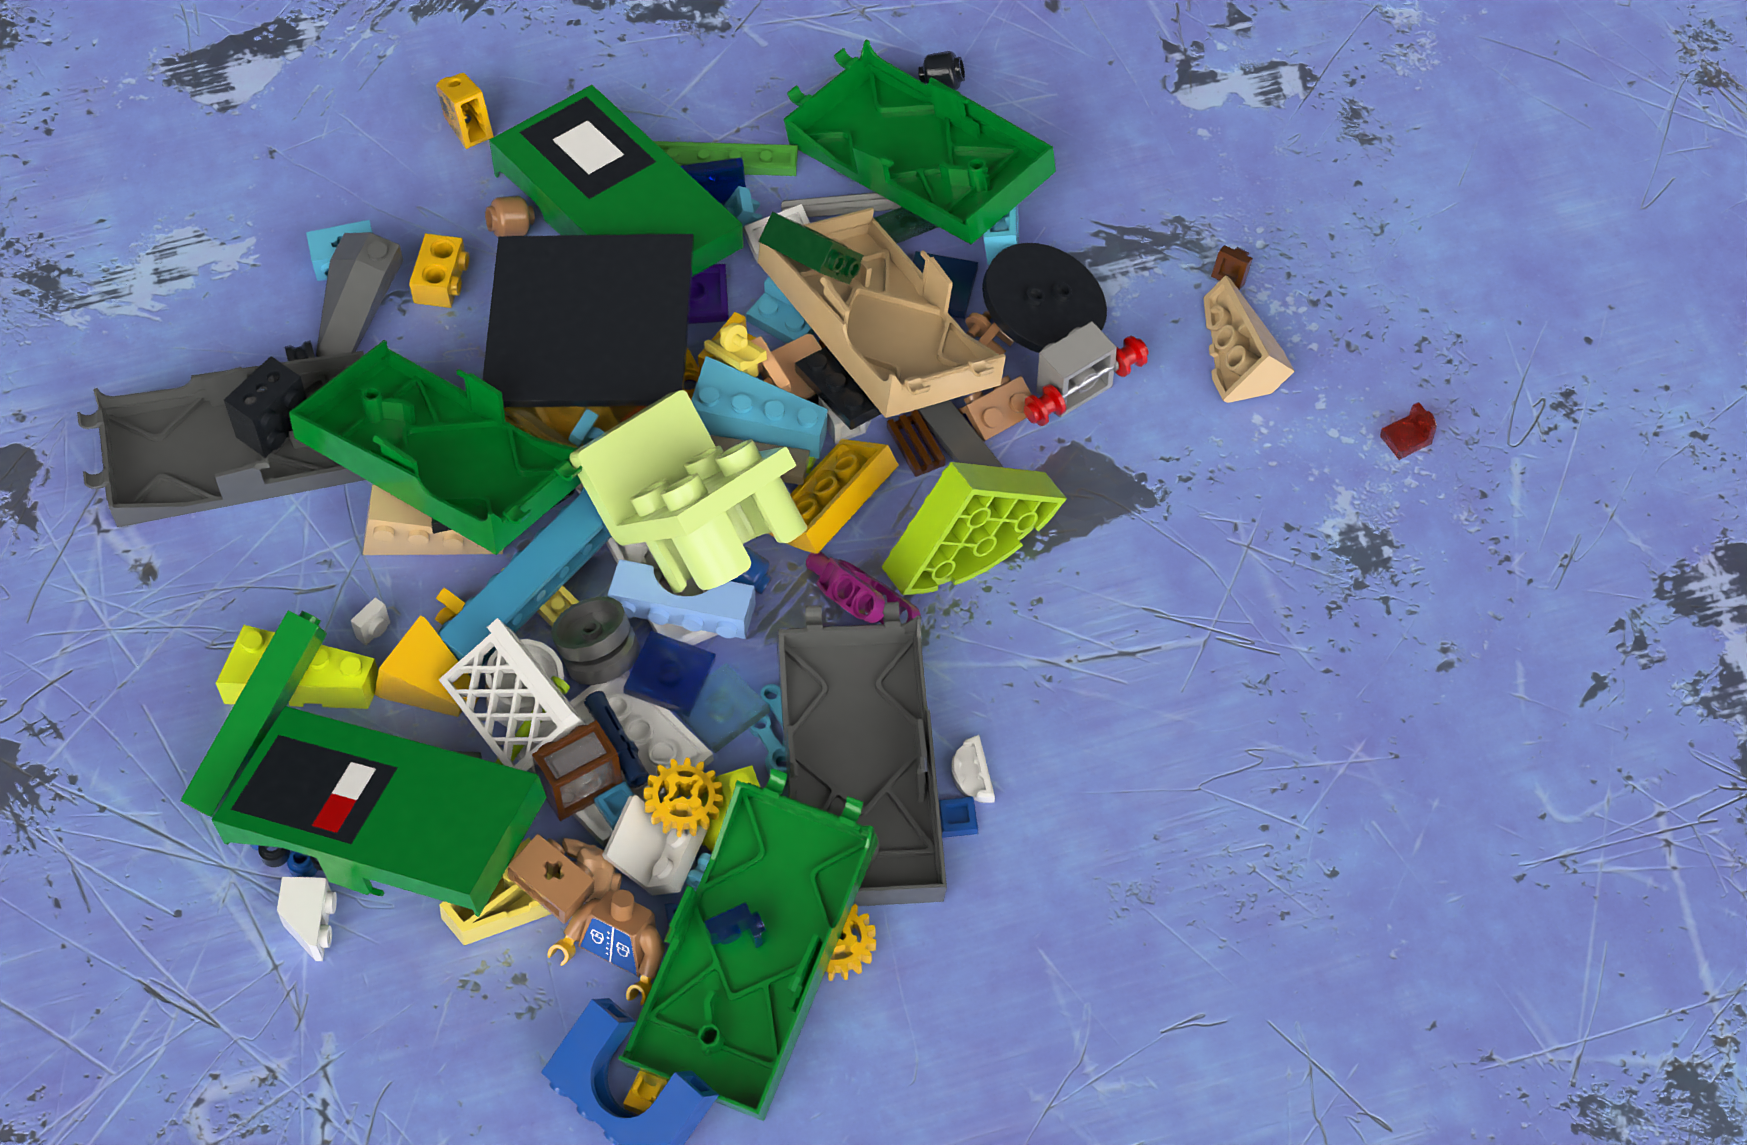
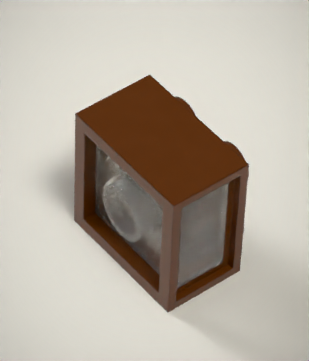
M597 720L588 725L576 727L569 735L556 742H548L542 745L537 752L532 754L535 771L545 791L546 800L559 821L594 804L593 798L623 782L618 753Z

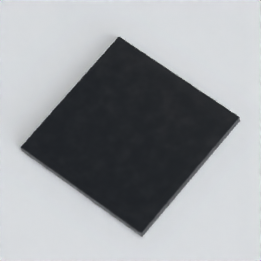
M693 234L498 236L482 380L502 392L504 408L649 406L669 393L684 390L694 252Z

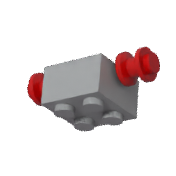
M1093 322L1088 323L1082 328L1077 327L1073 329L1067 337L1056 343L1048 344L1039 353L1036 392L1041 397L1038 398L1031 394L1025 398L1024 413L1031 423L1044 426L1049 422V415L1051 413L1061 418L1112 387L1114 372L1121 377H1125L1130 374L1131 365L1134 364L1142 367L1147 364L1149 352L1146 344L1139 338L1128 336L1123 340V347L1119 349Z

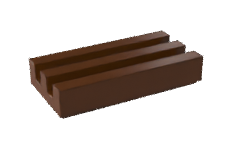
M917 409L911 411V416L906 417L903 414L899 416L898 421L894 422L893 419L887 421V429L915 477L945 466L946 459ZM914 424L915 428L917 429L919 435L921 436L922 440L924 441L926 447L928 448L929 452L931 453L935 461L931 460L911 425ZM904 428L924 465H919L900 429Z

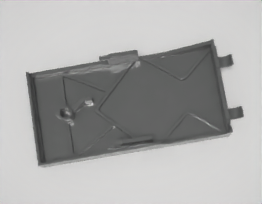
M357 351L281 363L301 376L305 394L308 398L361 358L364 352ZM260 366L238 367L225 371L191 375V380L182 387L128 395L109 396L101 393L96 388L94 389L98 410L91 415H83L77 412L80 427L84 429L99 428L103 470L99 474H88L86 471H83L84 484L91 489L105 487L108 507L117 527L348 484L366 479L296 440L293 431H289V436L285 439L283 445L277 450H273L266 458L236 438L224 399ZM271 376L268 379L269 382H273ZM260 387L257 392H265L267 387ZM248 397L244 403L252 404L256 401V398Z
M899 602L885 603L883 611L884 624L823 627L822 606H806V628L778 629L777 656L788 798L837 816L842 814L847 796L863 801L862 812L857 823L862 826H873L878 844L853 905L875 906L944 902L947 883L930 710L927 707L921 645V615H917L906 624L901 623L899 618Z

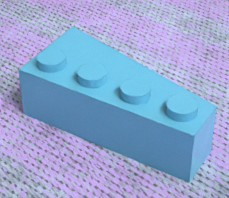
M708 356L705 357L691 401L710 436L739 440L753 439L754 442L804 449L809 450L810 457L820 458L827 434L828 409L747 373L740 372Z

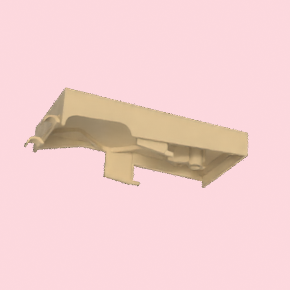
M873 207L804 224L864 255L860 262V270L852 279L850 285L821 274L760 243L758 264L885 418L1001 385L1006 359L1005 354L999 355L963 331L948 313L953 282L934 257H929L924 250L920 254L925 259L924 272L922 273L873 218Z

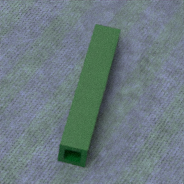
M289 610L287 611L183 794L181 802L211 818L214 817L277 717L289 703L325 639L327 633L318 626L321 620L305 611H301L300 615Z

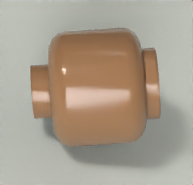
M521 196L497 197L493 199L490 206L486 207L485 211L487 228L497 237L525 236L530 225H533L535 220L533 207L528 206L525 199Z

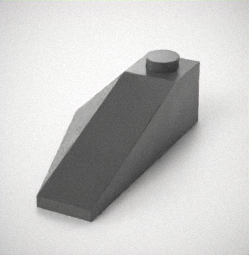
M371 232L344 233L329 263L316 357L356 352L403 262L399 244Z

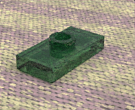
M903 207L874 218L896 244L938 228V226Z

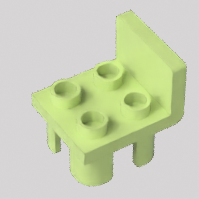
M684 390L667 394L572 452L569 457L575 469L582 466V471L578 474V477L612 538L620 545L646 542L673 593L683 591L687 586L686 581L692 577L700 589L708 590L725 584L747 571L751 566V560L743 544L758 536L772 532L777 542L789 543L807 529V525L780 477L797 466L787 447L759 451L753 439H749L723 451L721 446H715L692 401Z

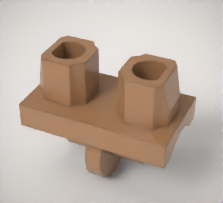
M984 311L982 315L971 313L966 318V325L969 328L966 334L974 339L976 336L981 337L979 339L980 343L999 355L1005 354L1006 350L993 339L997 336L1008 346H1011L1015 341L1009 338L995 322L991 325V316L988 311Z

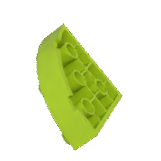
M950 462L930 494L926 496L924 503L913 520L907 525V529L897 544L891 549L888 558L881 568L902 595L925 594L938 591V585L950 581L954 585L966 582L993 568L1023 546L1020 540L1034 528L1039 532L1051 520L1067 498L1045 472Z

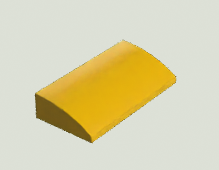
M841 439L804 479L803 485H798L790 494L807 525V529L796 539L786 544L818 554L899 466L889 446L886 444Z

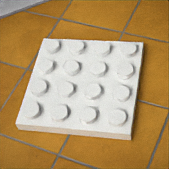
M629 670L607 683L591 685L570 701L571 705L588 725L594 722V719L584 704L585 698L595 691H603L630 741L635 742L639 750V759L649 775L658 777L657 766L661 764L666 769H669L671 759L673 758L677 761L678 765H683L686 757L690 758L691 766L696 767L702 761L704 762V768L714 761L713 753ZM544 721L540 724L538 737H547L557 728L554 721ZM527 745L517 755L516 758L519 761L526 756ZM533 765L528 770L531 773L536 774L535 767ZM621 770L622 781H625L627 783V780L625 779V776ZM596 774L591 778L593 783H601L604 780V776L601 774ZM648 781L640 787L630 788L643 801H648L644 799V788L650 787ZM584 783L576 786L578 791H584L587 788V785ZM664 787L659 794L660 803L663 801V797L666 796ZM563 791L561 793L562 800H569L573 794L570 791ZM595 804L573 814L576 820L605 848L613 830Z

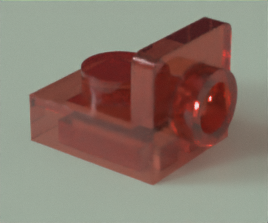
M1417 402L1412 405L1409 416L1382 428L1380 437L1400 460L1432 444L1437 428L1436 420L1431 412L1426 411Z

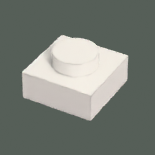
M376 597L351 619L355 636L364 645H367L374 638L381 636L390 624L385 604Z

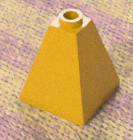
M420 615L379 667L374 694L382 699L459 717L462 713L461 708L439 681L459 661L423 616ZM464 673L453 682V685L457 690L469 689L471 677L468 673ZM476 697L475 705L479 700V697Z

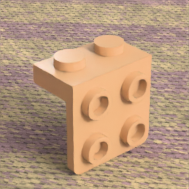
M806 334L773 351L769 350L761 336L751 340L752 343L766 350L767 360L758 363V371L762 375L763 381L803 399L816 394L795 371V363L822 349L812 334Z

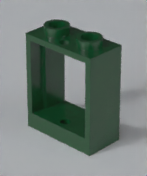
M775 212L771 213L758 241L821 274L849 285L858 274L861 267L860 262L864 256L803 224Z

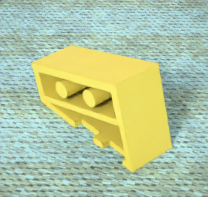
M529 837L519 845L510 863L531 841ZM508 867L479 917L475 915L472 909L444 901L439 904L441 919L464 946L551 915L548 910L508 878ZM547 873L548 880H550L552 877H556L560 880L559 873H557L554 876Z

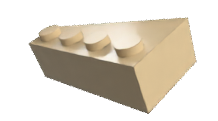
M372 485L362 555L493 553L454 530L433 534L431 517L378 486Z

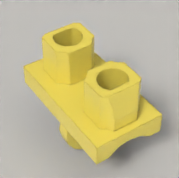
M732 323L727 327H723L720 331L721 337L719 339L704 341L705 350L714 355L717 361L753 377H758L759 375L758 363L767 360L766 350L747 340L748 333L746 328L738 323Z

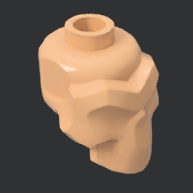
M563 838L562 847L567 855L586 865L594 875L592 877L595 880L594 893L584 903L593 898L601 899L607 891L613 890L616 892L620 890L622 874L616 873V867L603 858V849L576 839Z

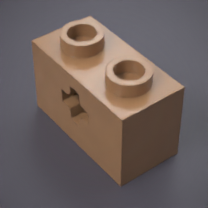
M537 834L508 865V878L565 924L594 893L595 880L592 878L594 875L583 863L577 861L574 864L564 855L565 850L555 840L548 838L546 841ZM547 873H549L552 876L556 875L557 873H560V880L556 877H552L550 880H548Z

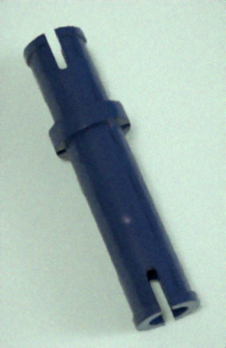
M595 691L585 698L584 704L594 721L597 720L617 751L620 769L629 787L637 788L644 785L648 781L649 773L639 759V750L635 742L630 741L605 693L603 691Z

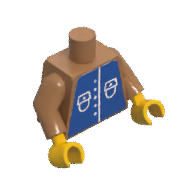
M607 891L601 899L593 898L584 903L575 912L564 930L566 936L549 948L548 958L552 957L559 948L565 954V958L560 965H565L575 955L576 948L574 942L579 941L578 946L640 977L639 982L627 988L626 998L628 1001L635 999L640 990L642 994L641 1006L645 1004L653 985L651 983L652 978L655 979L665 952V944L656 929L655 915L650 909L634 902V896L630 891Z

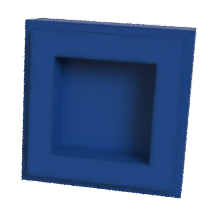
M973 796L939 800L942 838L978 834Z

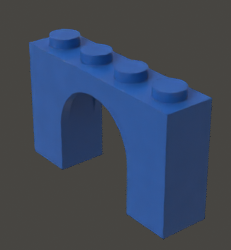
M610 998L592 999L541 1073L551 1081L549 1085L557 1094L568 1097L577 1105L576 1110L582 1117L592 1122L595 1121L604 1129L603 1134L611 1143L615 1145H684L719 1094L692 1070L675 1072L654 1103L644 1113L635 1115L624 1110L618 1105L611 1094L608 1084V1068L614 1053L636 1021Z

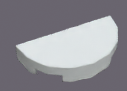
M977 735L966 739L953 756L951 764L952 779L957 789L966 797L973 796L974 800L980 803L995 802V795L980 736Z

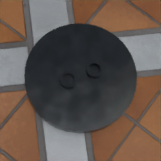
M1039 243L1016 244L997 254L985 272L982 292L991 318L1009 338L1031 351L1040 353L1048 344L1060 341L1067 337L1073 329L1077 327L1082 328L1090 322H1093L1101 331L1104 328L1107 306L1104 293L1098 281L1080 261L1060 249Z

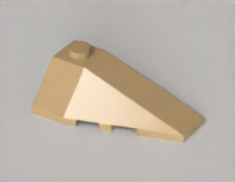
M1225 275L1203 299L1206 327L1211 330L1212 344L1209 345V354L1214 357L1215 369L1211 370L1212 380L1222 400L1230 403L1272 394L1295 371L1275 338L1233 281Z

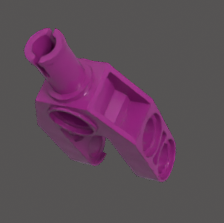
M811 552L806 559L807 569L820 576L816 585L827 597L856 618L870 623L879 621L881 624H884V595L887 597V603L899 602V617L903 611L907 610L908 618L906 623L917 615H921L915 605L853 564L833 557L828 558L823 552L818 554Z

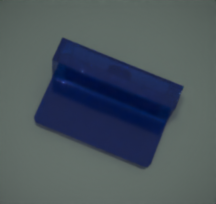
M742 157L681 165L692 178L723 206L738 186L746 188Z

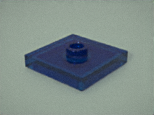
M650 631L624 685L623 693L690 717L715 663L716 654Z

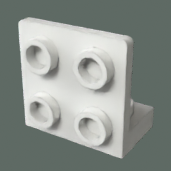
M637 795L629 796L602 854L603 858L652 896L680 892L707 830L699 825L697 826L696 836H692L689 829H685L682 836L677 837L675 828H671L665 834L663 833L662 821L655 825L651 823L653 812H645V801Z

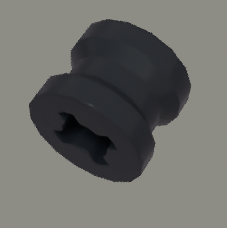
M310 340L303 342L302 346L299 347L285 346L288 361L315 358Z

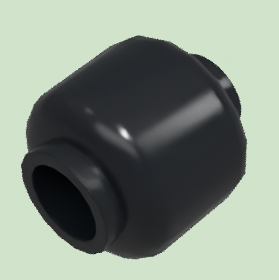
M952 51L928 54L924 58L923 66L918 68L919 80L925 84L929 83V79L932 77L953 90H957L961 82L965 81L963 60Z

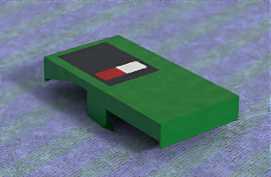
M285 706L212 818V822L224 844L239 843L279 847L317 858L328 881L365 895L370 893L383 896V890L373 888L370 880L472 909L475 915L479 917L544 803L546 794L538 774Z

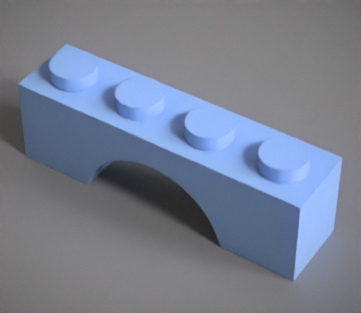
M619 559L608 591V597L614 598L622 604L628 618L648 619L659 625L668 623L683 626L685 629L695 632L702 630L717 633L724 638H746L756 605L755 588L752 585L729 581L696 596H678L660 586L655 578L652 565Z

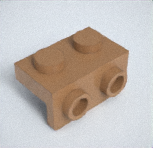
M1007 375L1002 378L1001 385L993 387V391L983 395L982 391H979L964 398L966 405L958 410L962 415L966 413L982 441H986L1027 418L1024 413L1025 398L1031 395V392L1022 376L1011 380Z

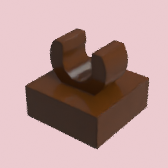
M1224 245L1218 252L1211 277L1220 281L1226 275L1240 290L1245 284L1253 258L1248 256L1249 252L1239 247L1234 250Z

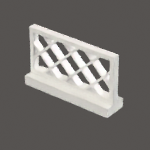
M497 618L487 627L491 634L445 673L439 681L503 765L527 771L534 765L532 754L537 752L542 745L548 742H556L567 736L576 727L587 724L516 634ZM495 646L498 650L496 666H482L484 655ZM464 673H472L469 689L457 690L453 682ZM481 673H494L492 689H478ZM503 673L517 674L514 689H500ZM476 697H490L487 713L474 712ZM499 697H513L510 713H496ZM522 697H535L533 713H519ZM495 721H508L506 737L492 736ZM517 721H532L529 737H515ZM540 721H554L557 728L547 737H538ZM513 745H527L526 756L515 765L511 760Z

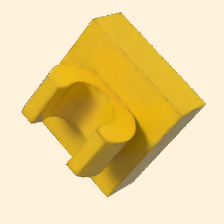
M443 587L436 599L446 607L439 611L435 620L442 625L446 621L452 620L463 610L465 602Z
M639 1070L623 1102L624 1109L638 1115L644 1113L654 1103L668 1081Z

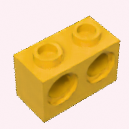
M425 233L409 282L414 303L447 308L452 307L454 297L459 296L461 292L462 271H467L469 266V252L465 251L463 238Z

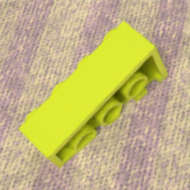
M243 625L216 681V686L224 704L236 703L275 632ZM321 645L292 695L289 705L303 707L305 703L322 704V707L368 709L375 695L379 671L375 658Z

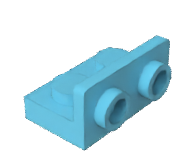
M768 277L764 281L765 292L746 313V321L785 343L792 342L806 334L813 335L815 333L814 330L772 279Z

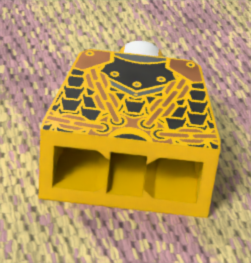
M465 73L441 79L437 83L436 88L444 117L465 149L493 138L483 93L480 88ZM465 114L471 117V120L468 123L464 120L468 118Z

